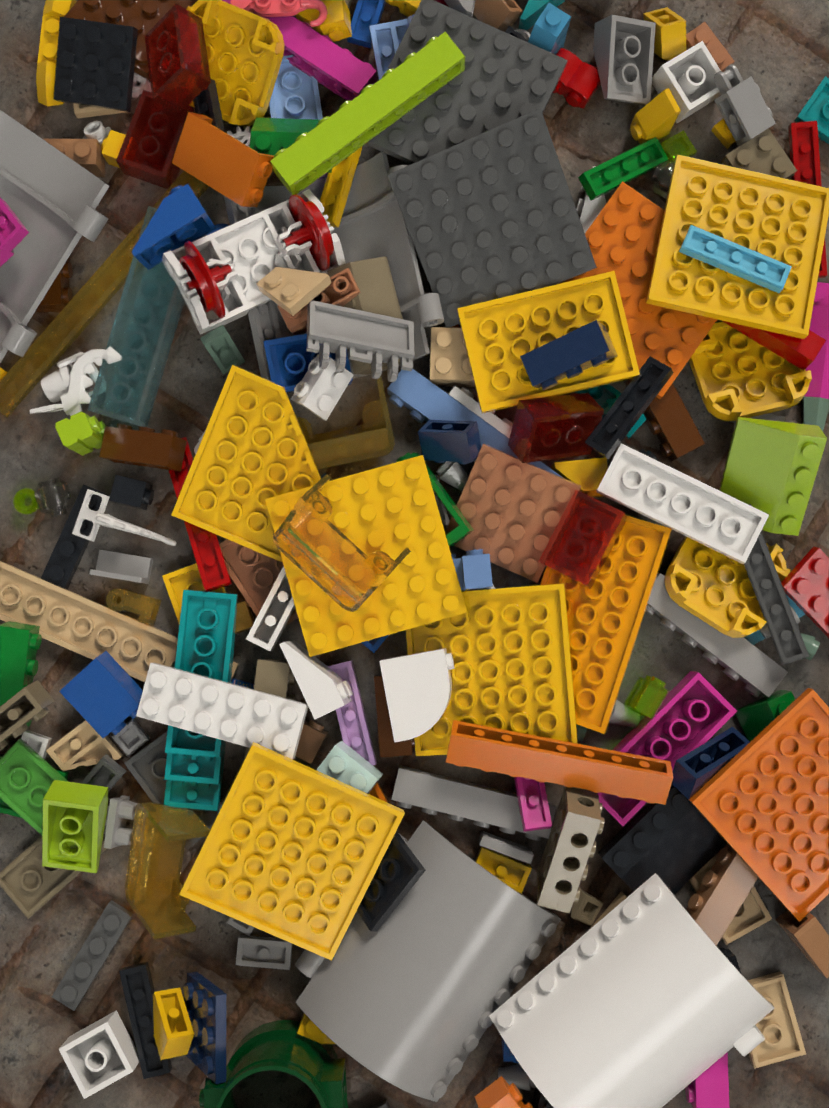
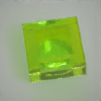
M684 130L661 143L672 168L677 154L693 157L697 152Z

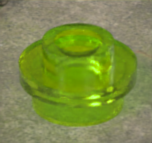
M29 488L19 490L13 499L15 509L27 515L36 512L41 503L39 494ZM30 497L31 504L29 506H25V499Z

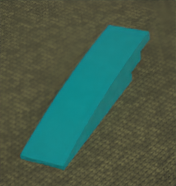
M183 590L175 659L176 669L231 683L237 594ZM168 725L165 753H167L164 780H166L165 807L219 810L226 741Z

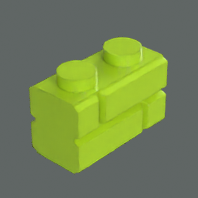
M81 411L70 416V419L65 418L56 422L55 428L63 446L83 456L92 452L93 448H101L106 425L103 421L99 422L95 416L90 417Z

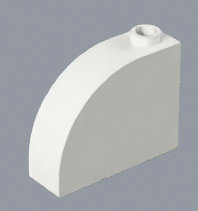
M446 648L379 661L394 742L413 739L424 734L444 714L452 691L450 670L454 669L452 653L447 654Z

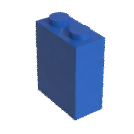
M105 651L88 664L59 692L104 739L110 732L114 735L120 732L127 725L124 720L129 715L132 719L136 717L143 690L115 659Z

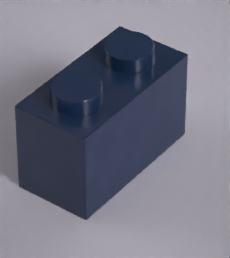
M428 420L418 431L424 460L434 461L435 463L449 461L468 464L472 463L481 449L477 421Z

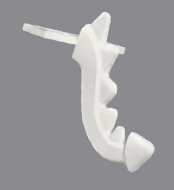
M111 346L106 350L92 349L85 352L72 366L69 390L60 397L62 404H52L30 409V414L64 410L66 415L72 416L81 412V404L92 402L85 389L93 385V380L86 375V373L95 374L96 369L93 362L101 366L103 359H105L108 364L121 361L122 356Z
M87 489L72 534L94 542L98 529L102 525L176 546L177 542L171 538L122 521L109 514H104L110 497ZM94 494L102 497L98 511H93L88 507L90 499ZM85 519L93 522V528L89 536L80 533L81 525Z

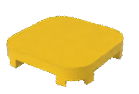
M198 0L193 6H188L184 13V16L188 17L176 67L175 70L169 69V80L172 81L174 91L178 96L177 100L185 105L194 107L191 90L206 78L215 80L222 119L229 122V124L245 127L252 126L255 119L263 118L268 109L284 55L285 44L283 35L276 24L254 13L222 0Z
M723 321L713 325L689 359L705 407L713 416L724 421H737V417L750 418L791 408L803 399L812 380L811 370H801Z
M685 536L664 578L665 588L670 598L683 609L732 638H743L760 630L767 621L764 620L744 565ZM766 543L779 579L782 582L790 573V569H787L786 561L781 553L784 550L777 543L773 546Z

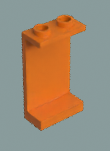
M188 112L172 163L240 206L257 208L263 198L266 182L273 170L270 161L274 156L258 153L211 124L212 119L206 115Z

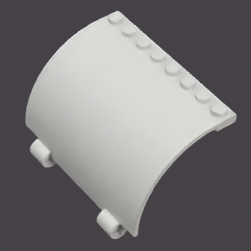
M655 873L489 1017L523 1070L554 1108H662L734 1046L745 1057L763 1042L765 1037L756 1024L775 1008L734 967Z

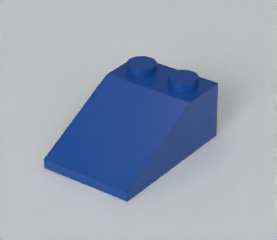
M189 184L177 186L169 192V195L163 199L131 251L134 257L148 270L162 262L163 253L184 246L187 241H196L216 228Z
M307 334L263 341L271 382L283 386L287 393H294L296 385L302 381L307 373L309 363L316 358L319 352L306 351ZM346 349L345 369L351 372L348 353ZM329 352V357L334 361L336 353Z

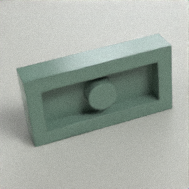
M224 325L219 326L200 338L223 375L230 371L232 365L239 366L245 362Z

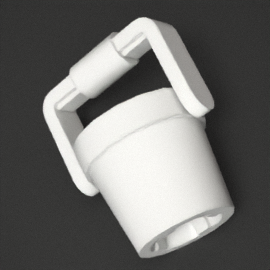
M83 352L58 362L57 366L60 369L41 380L42 389L51 402L61 401V395L68 392L70 373L73 366L71 363L84 354ZM95 365V374L88 375L97 386L86 390L89 396L100 392L103 388V381L100 378L101 374Z

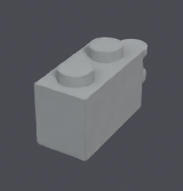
M734 64L728 65L724 72L719 71L714 75V81L721 93V96L714 101L738 146L776 124L772 111L766 105L760 88L754 82L752 76L743 80Z

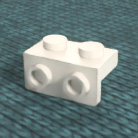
M318 354L309 363L308 371L302 381L296 385L291 400L326 421L354 375L347 369H344L342 373L336 372L335 361L330 358L326 369H320Z

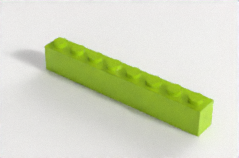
M446 32L439 37H432L424 48L417 53L409 54L397 68H391L386 71L382 79L374 85H367L359 96L352 101L344 102L332 116L324 117L313 130L298 136L295 143L290 147L279 150L270 161L274 173L291 195L300 193L465 71L464 54Z

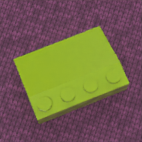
M737 417L719 491L748 505L751 504L752 507L769 514L762 528L763 531L798 536L827 437L817 425Z

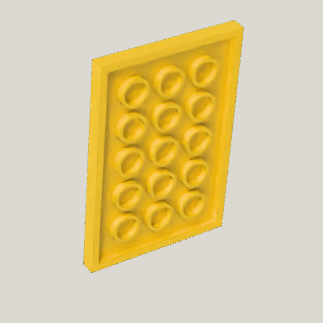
M615 271L457 308L482 414L618 382L640 375ZM595 320L606 327L618 355L617 357L609 359L599 366L585 369L583 373L568 379L566 377L558 380L556 386L547 390H542V387L536 388L532 386L520 356Z

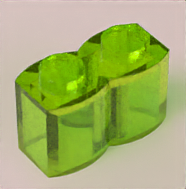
M654 676L638 677L623 704L643 717L653 720L669 693L665 689L667 684Z

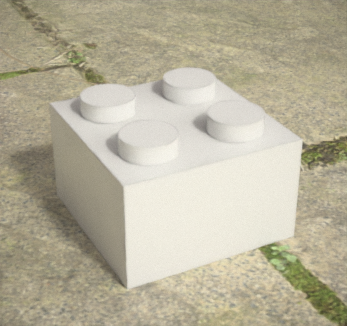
M701 41L663 64L652 77V84L658 94L667 88L670 89L681 110L676 119V123H679L721 95L714 81V75L721 70L704 42Z
M117 1010L69 1036L59 1048L84 1099L132 1073L140 1062L137 1049Z

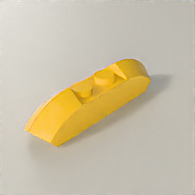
M77 0L45 1L37 61L36 85L38 102L47 107L65 103L54 100L60 17H64Z

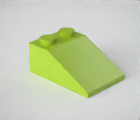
M60 780L52 782L43 798L42 866L97 873L108 810V787Z

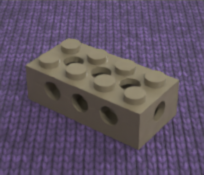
M564 787L551 827L550 836L537 870V905L570 914L573 903H578L580 881L586 880L588 858H593L596 850V835L601 834L604 827V818L601 817L603 805L599 802L598 793L575 787Z

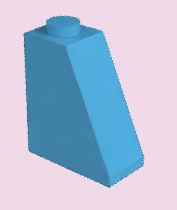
M548 3L534 24L528 43L556 55L560 48L564 47L571 16Z

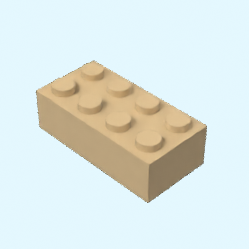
M431 327L429 381L436 386L475 387L461 328Z

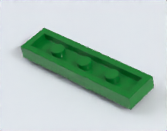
M657 137L582 173L578 179L592 201L619 187L622 181L627 183L657 168L669 159Z

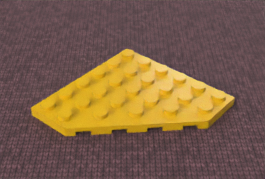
M235 365L231 366L171 514L176 518L282 563L265 499L323 483L283 386Z

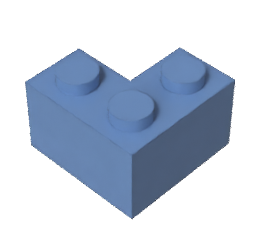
M483 549L469 550L466 556L457 559L456 554H451L461 591L491 589L493 587L490 554H483Z

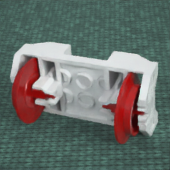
M309 189L300 195L294 194L282 203L196 241H187L184 246L163 253L162 262L183 296L200 335L247 315L249 310L270 301V298L260 292L256 283L275 267L328 274V270L346 263L340 239L336 233L331 234L334 228L333 226L330 227V223L327 222V214L322 215L324 207ZM213 310L219 319H207L205 312Z

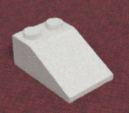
M286 641L279 644L314 719L326 715L352 701L350 696L353 695V692L347 680L342 681L338 674L315 656L309 657L308 651L296 641Z

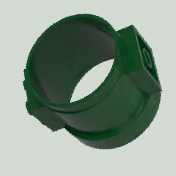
M278 1020L265 1023L248 1033L235 1048L228 1066H226V1082L215 1084L209 1077H206L205 1087L200 1090L199 1105L200 1108H238L233 1098V1087L251 1074L276 1070L292 1074L305 1082L315 1093L321 1108H348L345 1058L338 1059L331 1044H320L297 1034L300 1022Z

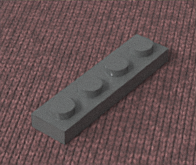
M112 900L108 903L52 995V998L73 1011L78 1008L134 914Z

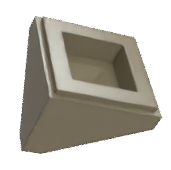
M580 889L578 903H573L571 917L592 926L604 903Z

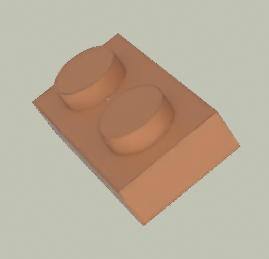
M703 22L686 34V47L690 49L703 41L722 72L725 71L728 65L734 64L735 61L706 22Z

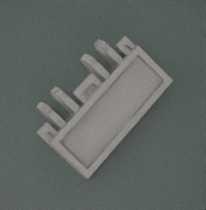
M311 300L307 306L306 351L319 352L320 369H326L329 365V352L336 353V372L342 373L346 364V349H349L350 360L371 364L373 379L380 378L382 363H387L388 382H395L398 376V359H400L401 370L412 371L413 357L415 356L414 322Z

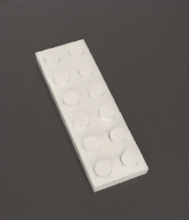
M622 443L596 491L741 564L746 562L769 516L765 512Z
M150 663L136 716L249 748L255 742L293 760L296 756L308 705L158 663Z

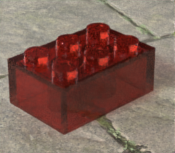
M175 4L144 37L152 100L180 113L203 90L208 88L209 84H211L202 19L180 5Z
M143 90L116 160L123 173L172 190L180 168L174 165L172 160L188 112L195 113L193 107Z
M589 393L519 400L508 446L522 463L589 455L592 449L585 444V441L600 423L604 409Z
M575 490L538 562L542 566L591 590L627 520L625 512Z

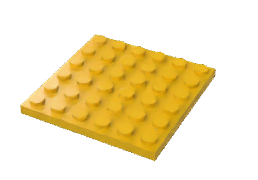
M677 154L674 160L646 303L805 339L809 334L829 215V188ZM690 225L792 266L783 290L780 293L774 292L680 253L679 250Z
M423 455L265 499L309 657L467 613Z
M565 583L462 591L467 613L406 630L408 655L446 648L447 654L452 653L454 669L450 670L452 691L449 704L442 717L431 729L414 738L416 756L447 755L453 720L578 744Z
M253 742L179 895L332 961L405 812L403 809Z

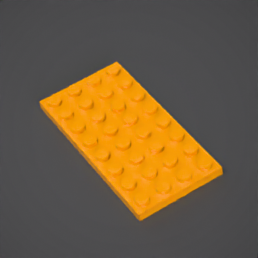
M575 501L549 557L540 585L565 583L576 724L605 734L672 529Z

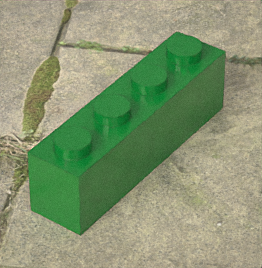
M11 621L0 624V707L23 688L33 683V678L38 671L39 665L38 660H36V653L42 641V636L39 634L40 626ZM32 720L26 723L28 727L30 726Z

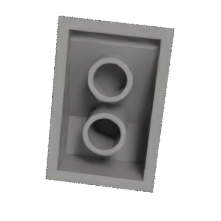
M610 15L595 23L593 51L604 99L646 105L651 101L656 23L617 15Z

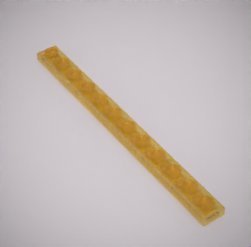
M182 172L29 347L25 355L0 381V413L7 418L140 267L141 263L134 257L131 251L163 199L169 195V192L177 186L189 184L199 199L209 187L208 185L189 173Z

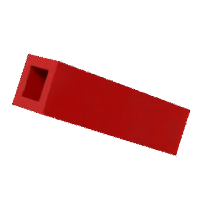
M723 321L803 371L815 360L826 342V339L809 330V334L805 339Z

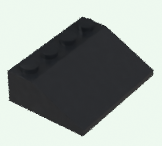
M671 784L665 805L648 803L598 854L633 891L656 873L675 895L727 842L697 808Z

